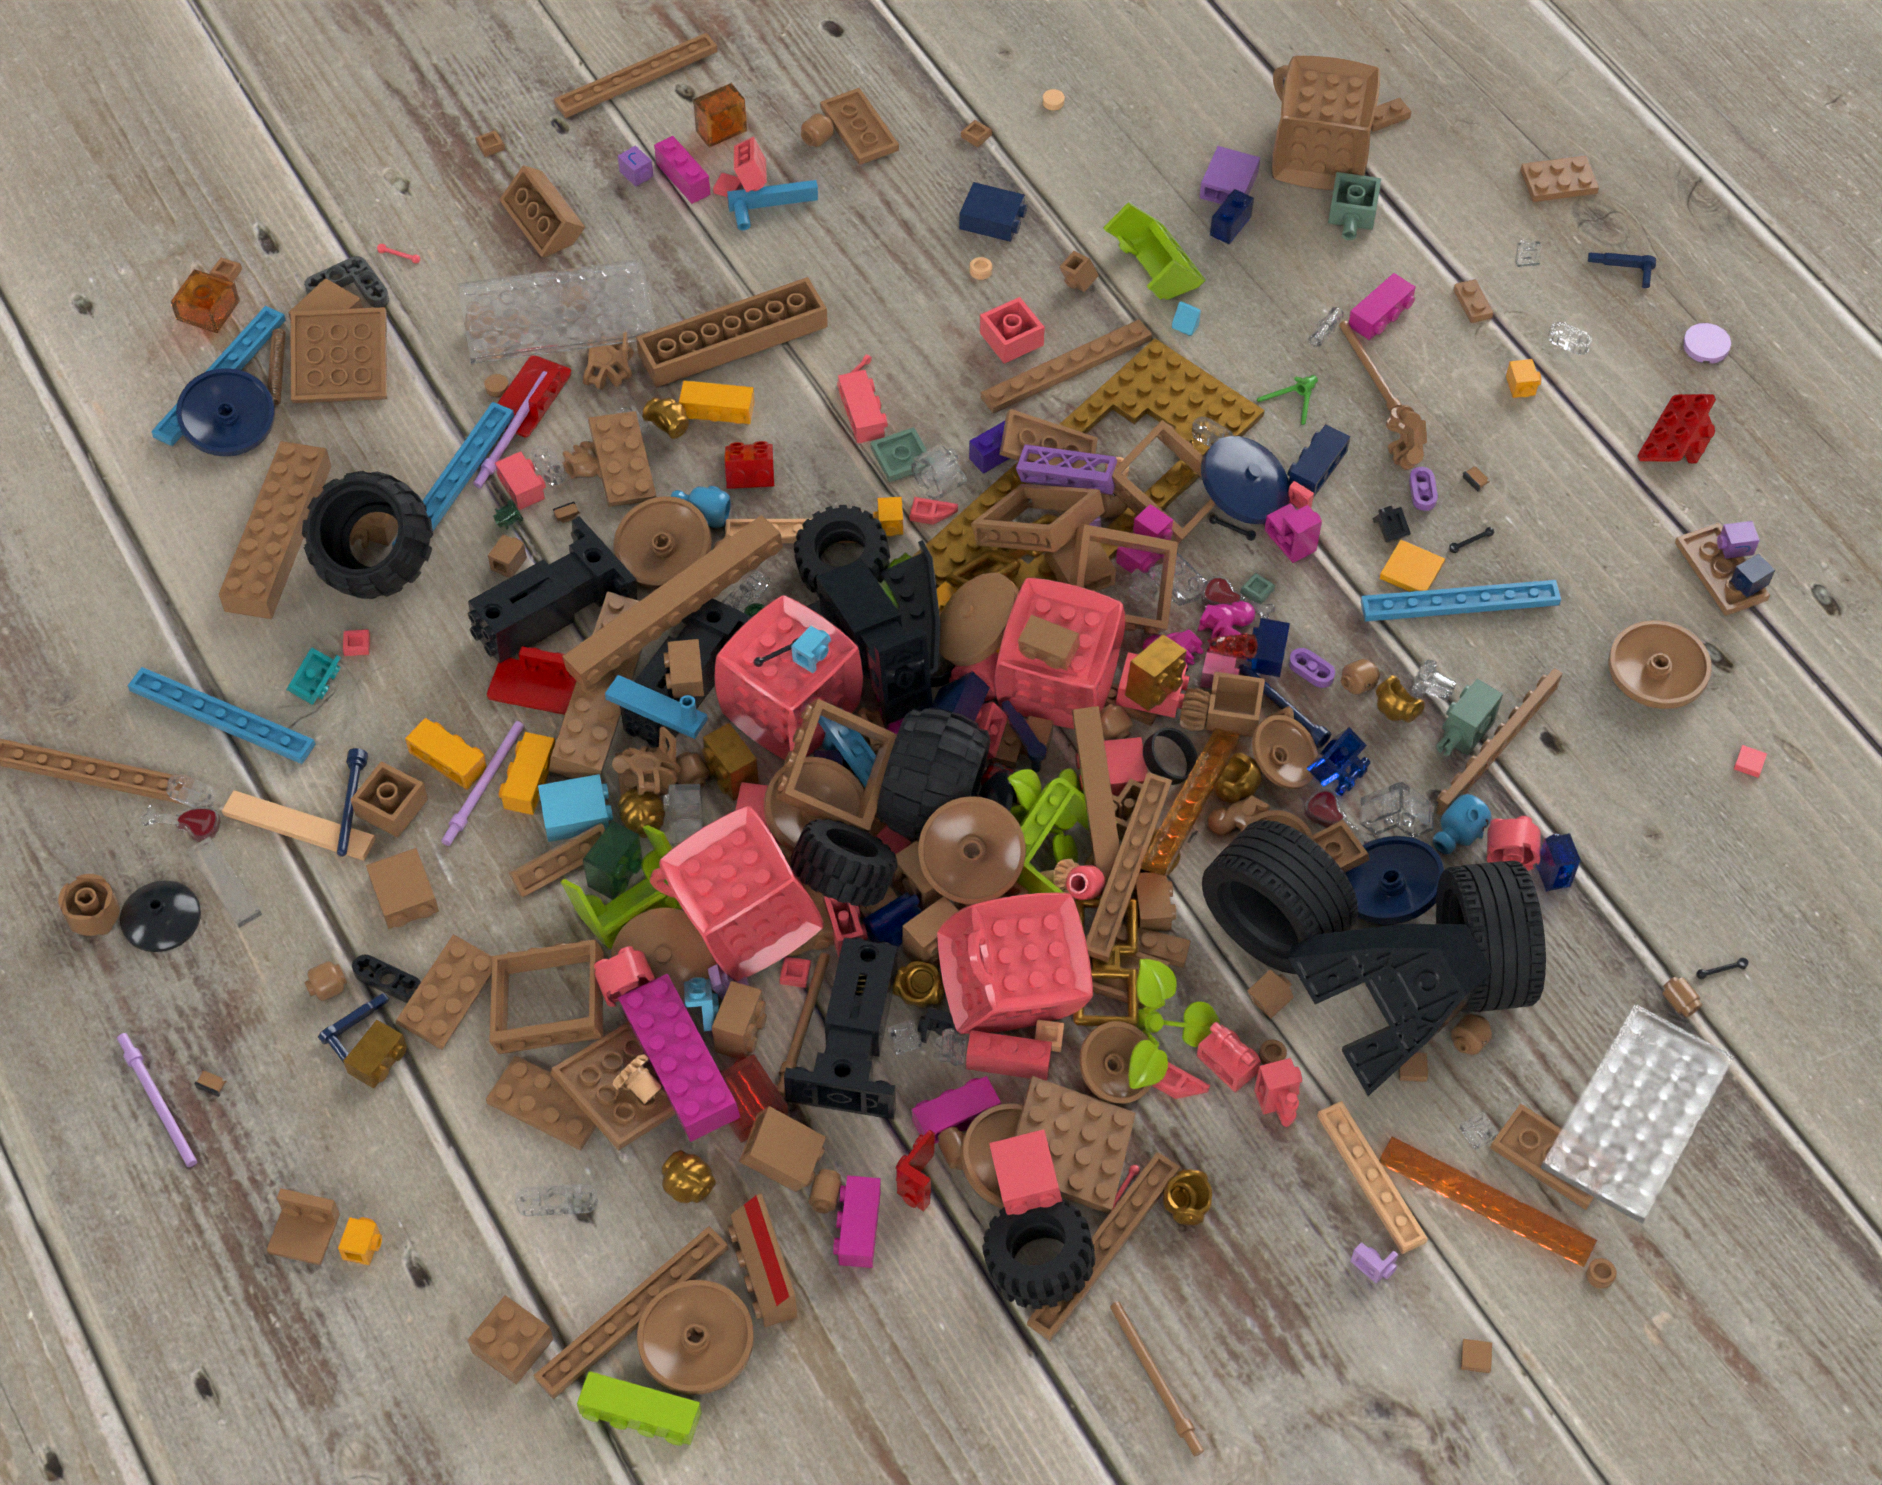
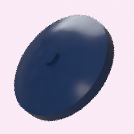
M231 368L210 370L192 379L182 390L176 408L178 425L186 440L198 450L214 456H236L253 450L267 438L275 419L274 403L267 387L255 376L245 371Z
M1228 436L1217 440L1204 454L1201 463V476L1204 487L1214 503L1232 518L1248 524L1266 523L1267 515L1288 504L1290 483L1286 471L1275 455L1260 443L1246 437Z
M1388 836L1362 845L1367 851L1370 860L1345 872L1358 900V918L1374 924L1390 925L1413 920L1426 913L1436 904L1437 886L1440 875L1444 871V866L1438 853L1427 843L1412 837Z

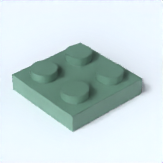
M914 427L870 442V448L889 483L933 468V460Z

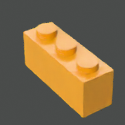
M683 380L679 403L684 407L688 419L751 424L755 404L754 387Z
M424 718L405 738L409 753L466 790L473 785L487 768L485 755L479 748L470 747L460 736L450 734L438 722L433 723Z
M525 732L522 741H518L515 749L516 757L514 762L509 763L507 769L508 778L506 783H502L499 789V798L502 799L504 809L534 815L540 799L538 785L545 784L550 773L549 766L556 744L555 738Z

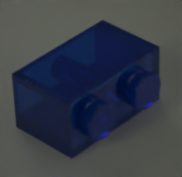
M1234 189L1212 216L1210 236L1230 244L1252 217L1254 197Z
M1260 618L1259 628L1254 627L1251 642H1256L1255 648H1249L1247 662H1252L1251 669L1255 673L1280 677L1290 623Z
M1570 833L1563 835L1553 834L1544 839L1540 851V863H1536V867L1546 892L1571 887L1581 859Z

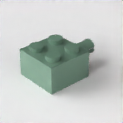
M1336 172L1328 223L1344 226L1342 237L1345 240H1354L1357 235V228L1373 230L1381 178Z
M1476 679L1471 686L1466 685L1460 694L1461 699L1457 703L1453 702L1446 712L1448 718L1442 727L1445 730L1444 735L1436 745L1439 753H1442L1446 748L1443 755L1449 756L1452 750L1456 748L1469 755L1495 723L1503 693L1479 679Z

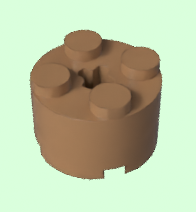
M83 874L77 876V880L72 883H66L59 893L58 904L70 929L75 933L85 936L109 933L117 921L120 912L118 900L110 884L102 876L96 874Z

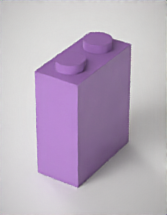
M1218 146L1201 182L1200 198L1242 210L1257 178L1260 157Z

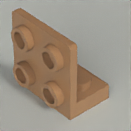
M280 1188L277 1200L282 1211L268 1244L267 1252L272 1255L320 1265L340 1216L335 1201Z

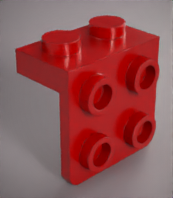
M757 441L754 444L744 445L742 442H733L726 446V489L775 487L773 444H768L766 441Z
M928 1130L925 1135L920 1134L913 1144V1150L908 1156L903 1155L896 1165L897 1194L903 1198L907 1205L912 1208L917 1207L923 1212L930 1205L931 1179L921 1173V1171L934 1156L935 1132L932 1130Z

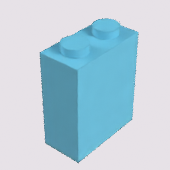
M600 774L538 785L548 842L574 838L599 823L603 824L606 831H610L608 821L613 820L611 805H605L604 799H609L607 783L601 784Z

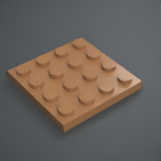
M385 307L291 311L292 403L387 399V317Z
M629 1022L551 1068V1075L618 1151L676 1114L663 1088L644 1104L631 1089L627 1088L626 1084L619 1090L613 1086V1080L638 1055L645 1054ZM647 1061L643 1067L647 1068L649 1073L659 1082L649 1061Z
M1032 1076L1027 1088L1015 1137L1044 1129L1061 1197L1109 1214L1113 1209L1136 1113Z

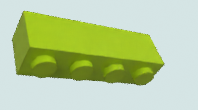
M590 1371L587 1374L577 1401L579 1413L589 1421H607L614 1428L626 1430L628 1427L638 1430L637 1432L645 1437L653 1438L655 1435L663 1437L667 1442L677 1446H681L682 1443L691 1445L702 1414L700 1402Z

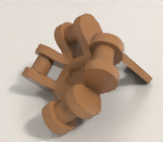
M623 332V341L615 338L608 343L604 336L599 337V341L592 343L591 340L586 341L589 356L588 366L583 376V384L588 386L594 384L596 388L602 390L606 384L607 376L615 387L620 386L622 380L632 377L628 362L633 357L634 351L629 347L627 332ZM615 364L618 367L619 372H616L612 368ZM595 367L601 369L598 376L594 375Z
M1402 405L1399 408L1395 407L1390 412V418L1386 422V427L1391 431L1400 433V439L1390 443L1387 449L1390 454L1394 455L1393 461L1396 465H1400L1404 470H1409L1423 459V444L1427 443L1426 421L1421 420L1420 415L1414 412L1408 405Z
M661 727L659 748L655 752L649 751V747L642 745L640 750L627 748L621 755L613 759L612 767L620 774L628 768L636 774L638 795H644V792L660 794V783L666 788L674 787L681 772L680 766L676 763V738L665 727ZM666 738L668 739L669 744H670V750H669V751H668V747H667V744H666ZM652 774L653 781L644 782L643 775Z

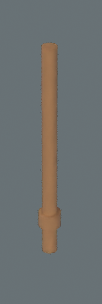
M1341 322L1339 327L1387 402L1386 407L1389 412L1395 407L1399 408L1402 406L1399 399L1393 396L1348 322Z
M820 953L786 1061L782 1063L779 1071L781 1077L775 1092L777 1096L785 1097L784 1074L786 1067H797L798 1056L829 963L830 955L827 953Z
M1113 1303L1110 1309L1175 1422L1174 1428L1179 1437L1184 1438L1194 1457L1202 1454L1204 1449L1194 1433L1195 1428L1191 1420L1185 1418L1121 1303Z

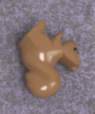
M583 441L580 443V446L574 445L575 452L572 454L568 451L563 452L565 462L562 463V467L572 479L596 476L601 478L592 441Z
M1251 795L1245 800L1233 803L1228 809L1224 807L1215 809L1208 817V826L1218 835H1227L1236 827L1242 830L1250 819L1268 811L1270 806Z

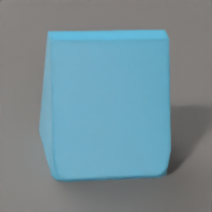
M1180 301L1172 322V328L1189 336L1193 335L1199 326L1201 310Z

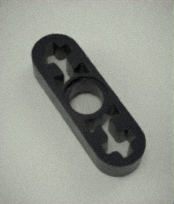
M360 955L352 963V969L357 980L405 1003H408L414 994V991H410L407 994L405 987L411 989L415 986V989H417L421 983L417 977L370 955ZM367 965L370 966L371 971L368 970V969H365V970H363V972H361V969H360L361 966H362V967H367ZM386 974H393L395 976V980L390 984L380 982L381 978Z

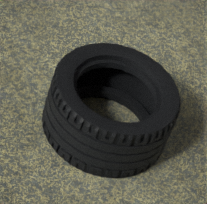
M1261 820L1250 823L1213 860L1203 873V896L1208 908L1223 930L1252 957L1284 973L1297 974L1288 959L1292 945L1316 934L1349 931L1358 917V900L1353 886L1336 861L1308 836L1291 826L1277 821Z
M1499 861L1446 868L1440 875L1437 886L1436 924H1466L1492 969L1491 974L1461 1011L1470 1013L1533 1006L1541 998L1544 989L1546 945L1540 903L1528 870L1518 861Z

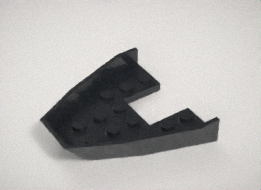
M921 540L918 542L920 554L881 571V574L899 606L898 611L901 614L904 632L908 633L922 628L926 633L930 674L938 671L940 615L933 558L925 543ZM819 601L806 606L823 617ZM866 666L862 667L863 675L871 680L870 672Z
M1397 924L1316 934L1292 945L1288 957L1315 1005L1365 983L1389 1026L1342 1047L1345 1058L1367 1096L1372 1094L1454 1019L1492 972L1490 965L1466 924Z

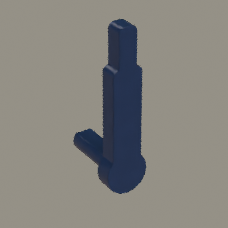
M1588 253V262L1642 269V288L1650 287L1651 271L1656 267V258L1654 256Z
M1010 701L1002 702V709L1008 717V723L1027 750L1028 758L1031 760V770L1035 773L1040 772L1041 761L1046 757V746L1039 742L1021 713L1016 712Z
M382 993L333 1025L326 1027L318 1035L319 1040L322 1044H329L343 1062L349 1053L340 1043L337 1036L389 1002L388 996Z

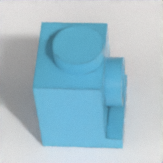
M810 626L791 645L793 662L814 673L817 662L825 659L828 654V644L831 642L830 636L825 631Z

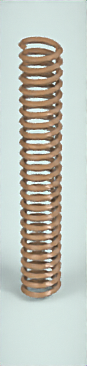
M283 329L273 330L271 336L267 388L271 396H274L272 399L276 400H273V402H278L274 403V405L281 403L286 332Z

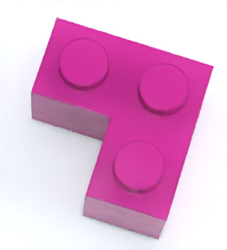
M1290 503L1267 515L1265 532L1290 561L1295 563L1317 551L1322 520L1319 514L1314 512L1308 505L1296 510Z
M1150 504L1134 519L1133 533L1171 540L1173 535V519ZM1119 546L1117 548L1116 563L1137 578H1140L1145 572H1150L1155 563L1161 557L1164 558V555Z

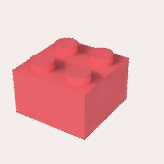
M1021 297L980 315V334L1004 364L1044 346L1045 327Z

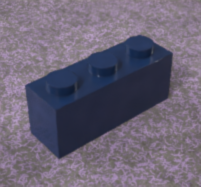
M1326 424L1320 432L1316 431L1311 439L1310 446L1303 448L1299 461L1292 463L1287 475L1290 476V485L1295 481L1313 492L1315 497L1348 452L1351 436Z

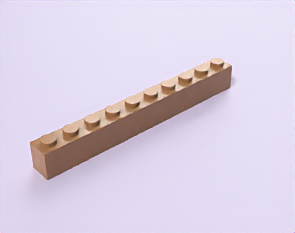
M762 515L563 655L566 670L584 689L591 684L597 683L605 674L612 669L618 668L630 656L639 653L644 646L651 641L657 640L665 631L672 626L678 625L682 619L692 612L699 610L703 604L717 597L721 591L731 584L738 582L746 573L756 569L770 556L776 555L783 548L781 533Z

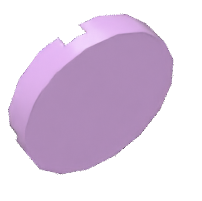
M1699 323L1691 326L1686 331L1683 340L1684 350L1689 357L1702 363L1703 361H1710L1709 363L1722 361L1728 355L1731 346L1730 336L1726 331L1717 325L1709 323Z

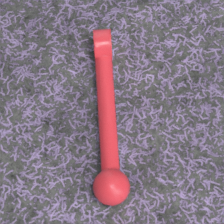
M385 244L377 246L379 253L387 252L410 259L413 263L420 262V256L417 254L412 256L386 248Z
M866 354L862 362L850 373L859 371L865 364L868 365L872 357Z
M1137 1165L1130 1166L1127 1178L1116 1193L1113 1209L1132 1178L1139 1174L1140 1169Z

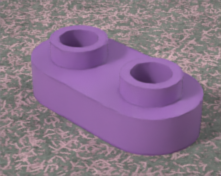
M1426 467L1413 469L1409 478L1413 505L1419 510L1429 511L1436 506L1438 499L1434 474Z
M1306 648L1295 649L1290 654L1289 667L1293 672L1319 688H1326L1333 683L1335 669L1330 663Z

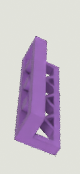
M1024 445L1016 470L1021 482L1059 487L1100 489V493L1113 494L1115 485L1112 475L1117 459L1114 456ZM1029 453L1039 454L1041 457L1035 462H1026ZM1055 457H1062L1064 460L1056 466L1050 465L1048 462ZM1077 460H1084L1086 462V465L1079 469L1071 466ZM1101 463L1108 464L1106 472L1096 471L1094 467Z

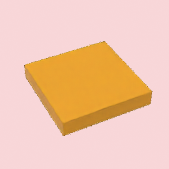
M1400 540L1380 573L1379 579L1409 592L1426 591L1432 586L1444 565L1445 558Z

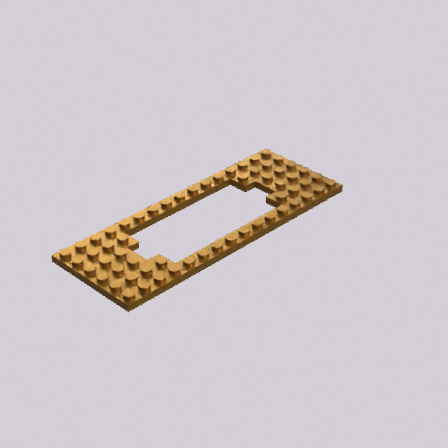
M1154 338L1059 425L1087 434L1112 410L1134 425L1143 416L1148 414L1158 422L1163 420L1171 425L1184 440L1189 441L1194 449L1204 456L1206 451L1217 440L1228 436L1242 437L1264 416L1265 410ZM1180 459L1144 494L1162 510H1165L1200 476ZM1018 462L925 544L933 558L936 589L946 581V576L988 549L996 550L999 548L977 545L971 523L1019 485L1032 484L1021 482L1016 470ZM1128 508L1107 529L1133 533L1134 519L1137 515ZM1100 543L1110 560L1117 555V548L1119 546ZM919 550V551H918L917 553H915L912 557H914V556L920 554L921 551ZM1044 554L1036 557L1029 564L1019 558L1020 568L1006 576L1016 585L1019 591L1027 578L1059 582L1045 560ZM989 560L962 578L969 581L982 574L994 573L1004 567V565ZM950 584V585H951L952 587H954L955 589H957V590L959 589V587H957V586H955V585H953V584Z

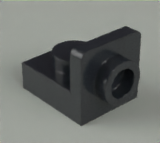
M1392 506L1378 510L1379 514L1372 518L1374 523L1379 522L1386 543L1411 535L1402 507L1393 509Z
M928 1008L926 1017L921 1016L917 1032L921 1033L922 1043H927L931 1031L944 1037L958 1036L951 1013Z

